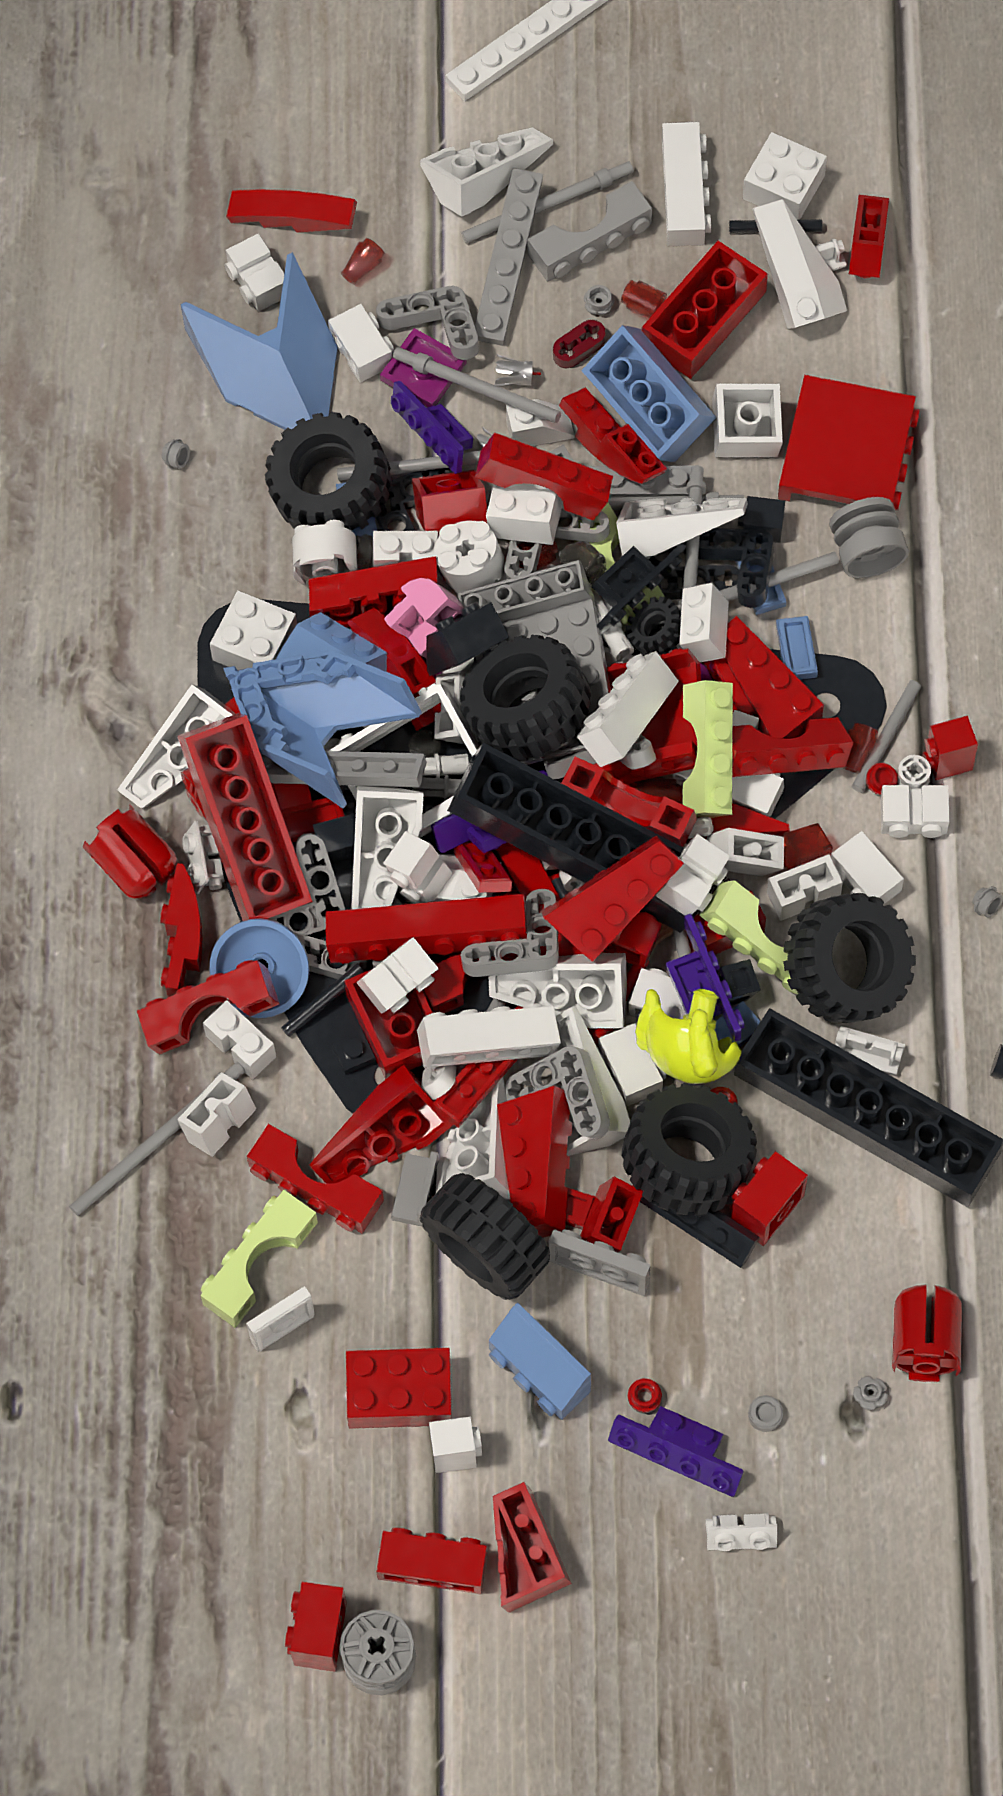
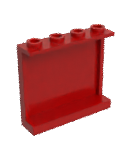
M804 375L779 482L778 499L790 502L792 493L850 504L866 498L883 497L890 499L894 504L895 510L898 511L902 492L896 490L898 482H905L908 464L903 463L904 454L911 455L914 440L913 436L908 435L910 427H917L920 409L914 408L916 396Z
M688 648L674 649L670 653L659 655L679 682L641 733L642 736L651 742L656 760L648 766L638 769H630L619 760L600 767L625 784L691 770L695 766L697 737L692 724L683 718V685L701 681L700 662ZM614 663L607 667L611 690L613 689V681L627 670V663Z

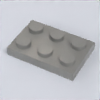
M564 1229L562 1232L553 1230L549 1240V1262L645 1297L650 1282V1264L646 1263L643 1257L633 1253H627V1255L613 1251L614 1248L604 1242L595 1241L593 1244L584 1241L579 1234Z

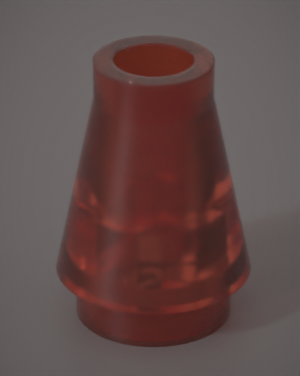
M365 238L363 242L359 241L345 268L341 271V275L348 282L355 285L358 280L382 263L381 258L385 254L384 251L369 238Z
M854 723L853 728L848 730V734L854 743L846 767H843V769L857 774L861 772L862 767L879 742L877 739L879 732L876 729L864 724Z

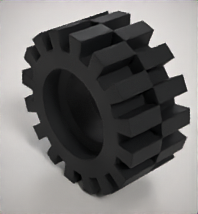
M661 596L659 600L656 597L650 598V604L644 600L640 603L642 605L640 610L637 607L634 608L635 617L629 616L627 620L631 624L626 626L627 638L642 655L645 656L655 651L662 655L669 653L670 650L678 649L676 645L680 643L681 610L673 601ZM665 621L663 628L658 633L649 636L656 624Z

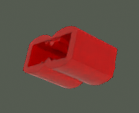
M640 912L602 952L626 953V962L645 967L660 935L662 924L653 915Z

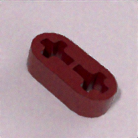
M586 320L557 339L553 345V360L555 364L565 369L572 368L604 346L606 337L603 324L597 320ZM589 332L592 335L597 333V339L594 340L592 337L586 339V333ZM561 349L566 351L572 350V356L568 354L561 355Z

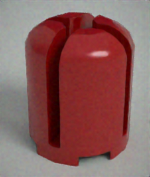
M129 804V810L125 813L117 809L96 827L99 832L90 845L84 841L83 849L126 896L133 899L150 896L156 891L154 887L156 881L161 886L168 881L169 875L173 874L176 868L177 857L175 852L131 804Z
M915 1285L902 1290L895 1300L893 1371L895 1372L897 1367L909 1373V1380L920 1382H939L940 1375L948 1374L955 1370L957 1376L961 1371V1300L953 1291L934 1285V1296L931 1300L930 1343H925L927 1285Z

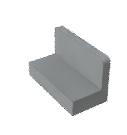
M431 1151L430 1158L406 1153L391 1215L392 1221L422 1227L420 1215L422 1208L432 1198L437 1176V1165L439 1163L438 1152Z

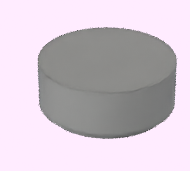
M768 1395L759 1396L750 1404L748 1418L755 1429L761 1432H770L781 1424L783 1408L776 1398Z

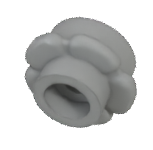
M603 285L592 286L584 295L585 308L592 314H606L614 304V296Z
M173 439L165 444L162 450V459L167 468L174 469L176 467L181 469L188 462L190 449L181 439Z
M994 886L986 889L981 888L977 891L972 901L974 911L978 915L983 914L989 918L998 911L1003 897L997 893V888Z
M863 1377L858 1381V1386L854 1388V1399L862 1408L867 1410L880 1407L887 1400V1393H885L886 1385L879 1378ZM873 1390L874 1394L870 1396L867 1391Z

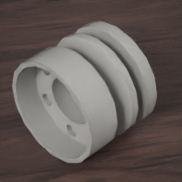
M871 497L857 500L842 507L830 518L829 526L834 534L835 543L840 547L839 557L844 572L848 576L868 578L880 575L896 568L908 557L909 549L903 532L898 528L899 519L895 515L896 510L890 499Z
M371 1610L361 1613L351 1620L341 1635L340 1653L345 1673L356 1688L367 1694L382 1696L396 1692L409 1681L415 1669L416 1652L411 1630L402 1618L389 1611ZM383 1643L384 1653L376 1652L371 1655L370 1646L374 1644L378 1647Z

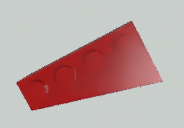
M436 556L309 579L310 617L321 612L346 628L350 627L347 621L372 608L377 609L386 617L406 597L401 587L409 581L424 578L437 583Z
M738 616L728 622L726 657L724 659L754 709V717L759 718L758 731L780 739H793L805 734L809 720L822 719L824 704Z
M655 836L621 858L620 861L608 869L595 875L594 878L579 888H575L566 894L565 897L553 905L541 911L542 916L593 962L681 868L684 862L661 839Z
M551 1086L497 1104L511 1203L527 1218L530 1224L534 1225L538 1230V1234L543 1238L551 1236L553 1230L562 1232L565 1229L568 1188L565 1187L566 1169H569L570 1156L567 1155L568 1136H572V1122L569 1121L570 1108L564 1089Z

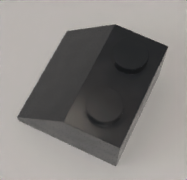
M474 602L460 610L461 617L454 620L453 616H449L435 624L437 630L426 636L427 672L429 676L459 666L509 637L492 602L479 606L478 602Z

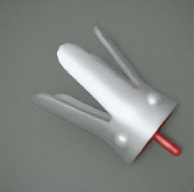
M496 354L497 357L507 360H498L496 362V371L514 376L497 378L495 386L511 384L531 386L532 375H541V372H532L533 361H518Z

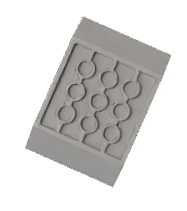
M580 560L458 593V599L464 607L474 602H478L479 606L492 602L509 635L505 639L508 642L513 641L516 636L524 635L526 638H530L531 635H541L544 638L551 637L558 640L559 643L565 644L570 649L572 655H574L591 689L590 709L588 715L584 716L587 718L596 712L599 708V700L610 693L611 687L602 635L596 627L599 623L597 605ZM498 644L494 645L490 649H495L496 647H498ZM484 652L475 656V660L480 661L483 658L482 654ZM542 688L533 689L520 695L509 707L519 706L528 702ZM585 724L582 725L581 729L577 728L575 736L569 742L566 740L560 744L561 748L555 752L550 750L544 753V757L538 759L528 757V761L520 762L530 765L587 750L577 738Z

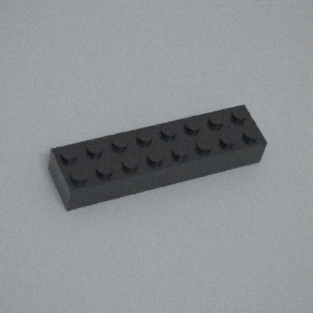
M484 742L472 756L447 809L448 812L584 883L594 878L601 871L608 869L620 861L621 858L655 836L661 839L678 856L684 850L680 845ZM656 894L640 910V912L653 915L658 922L679 933L685 930V915L662 901ZM698 909L692 914L693 919L695 918Z
M771 1008L767 1010L735 1065L734 1076L967 1208L970 1206L1003 1148V1139Z

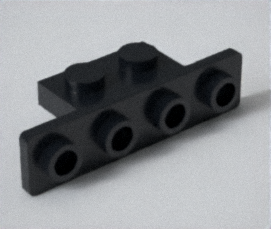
M681 543L656 567L635 546L630 548L591 586L612 607L596 627L601 631L609 623L613 627L619 623L627 614L624 609L628 605L633 609L646 596L642 591L646 588L652 591L665 578L661 573L666 570L670 574L683 561L679 555L685 550L686 546Z

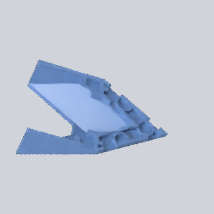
M293 252L288 254L286 258L277 327L262 335L257 336L188 302L180 304L185 331L227 403L236 407L237 405L252 411L253 415L284 430L287 427L293 429L297 426L296 421L302 418L305 421L312 419L313 414L323 413L324 417L329 416L338 347Z
M334 650L321 652V657L304 659L302 655L256 662L253 663L252 668L237 670L235 666L223 668L230 682L231 690L240 713L247 715L260 753L341 808H344L347 803L324 748V745L337 730L418 718L422 714L405 679Z

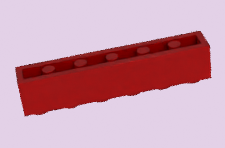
M524 894L326 912V947L330 962L347 964L360 960H384L413 937L426 954L441 955L461 952L468 945L475 943L527 939Z

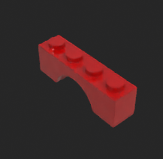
M494 432L480 451L475 478L503 488L523 483L543 486L555 492L562 499L565 511L594 520L608 503L613 476Z
M838 717L811 719L808 721L805 734L793 739H780L768 736L755 729L752 725L733 726L732 777L846 767L854 742Z
M576 756L562 781V784L681 847H684L697 821L694 809L665 796L657 797L632 788L610 775L605 769Z
M540 926L534 930L536 933H543ZM540 946V956L546 955V946ZM453 952L446 960L439 963L433 961L438 967L431 974L435 980L422 990L433 1013H447L464 1005V989L471 976L467 975L463 970L461 952ZM508 953L504 955L501 959L505 961H512L516 959L518 955L515 953Z
M258 960L244 961L238 964L235 970L225 974H213L206 979V982L197 986L182 987L171 997L149 1001L145 1008L137 1010L148 1047L160 1055L189 1043L192 1025L199 1014L208 1007L222 1004L226 1000L230 1004L237 1006L249 1017L279 1005L268 968Z
M268 1123L247 1155L248 1165L251 1168L250 1172L263 1181H267L269 1178L279 1184L278 1188L281 1191L285 1190L294 1197L299 1196L308 1201L307 1206L316 1213L324 1215L326 1212L335 1217V1222L343 1229L350 1232L355 1229L363 1234L384 1202L383 1190L356 1174L343 1181L328 1184L310 1179L301 1171L297 1164L299 1153L297 1140Z

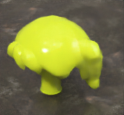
M654 989L647 990L645 1004L636 1025V1044L641 1050H646L650 1054L652 1061L661 1071L685 1083L703 1084L715 1081L733 1069L740 1059L741 1049L737 1042H732L730 1037L717 1040L715 1032L717 1022L713 1020V1015L719 997L714 992L706 989L693 991L689 1014H685L683 1019L669 1017L661 1009L658 993Z

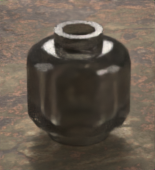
M579 541L574 544H568L560 554L561 560L559 565L577 560L581 561L590 587L607 571L606 558L589 542Z

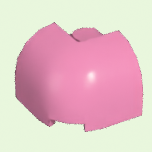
M419 578L411 580L401 587L406 597L394 607L384 620L390 628L407 637L418 653L427 659L426 636L437 630L435 624L449 616H453L454 620L461 617L460 610L464 606L457 597L434 581Z

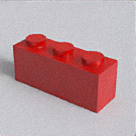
M392 1528L391 1532L383 1531L376 1570L377 1578L384 1581L481 1594L487 1560V1545H481V1541L474 1538L463 1537L459 1542L446 1540L447 1536L439 1533H426V1537L412 1535V1531L405 1528Z

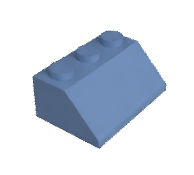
M321 612L298 623L276 659L302 655L304 659L321 657V652L334 650L387 672L386 651Z
M517 1302L488 1340L489 1350L491 1351L489 1356L501 1369L506 1366L515 1374L513 1380L523 1391L527 1393L531 1390L539 1398L537 1403L549 1416L555 1414L563 1420L591 1392V1373Z

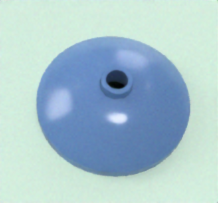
M261 918L245 920L229 928L216 942L211 954L209 967L211 976L216 973L225 974L235 970L238 964L248 960L264 959L268 962V971L279 1005L251 1016L253 1018L272 1017L288 1010L303 994L309 978L307 952L297 935L281 923ZM232 1005V1006H234L242 1015L248 1016V1015H246L243 1011H241L237 1006Z

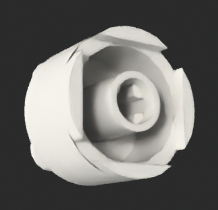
M329 520L325 525H300L294 529V536L292 538L293 577L297 582L306 585V580L309 581L311 578L357 570L356 536L351 530L344 528L342 521Z
M462 521L442 527L439 532L440 536L434 546V556H436L438 568L447 585L453 588L456 593L490 585L496 580L499 582L504 574L505 558L495 534L486 522Z

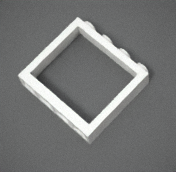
M434 683L427 688L423 687L419 690L418 694L420 696L416 697L415 700L422 713L442 702L470 754L473 756L480 745L448 687ZM412 719L363 726L364 729L355 735L349 733L342 736V739L335 743L336 746L329 751L359 752ZM348 785L356 800L358 785ZM453 797L422 814V827L418 838L432 831L431 824L452 814L447 809Z

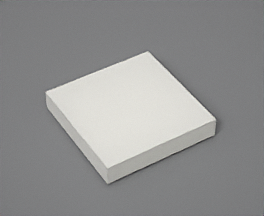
M305 1286L246 1323L251 1343L257 1352L262 1351L314 1317L312 1297Z

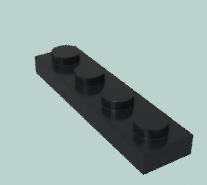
M643 1196L640 1199V1203L740 1268L747 1262L760 1238L720 1211L712 1212L709 1209L707 1214L695 1215L694 1212L682 1215L676 1214L677 1210L668 1208V1211L659 1208V1203L654 1200L649 1202Z

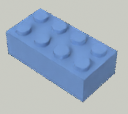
M622 325L581 370L659 460L676 462L716 419L712 411L639 328Z

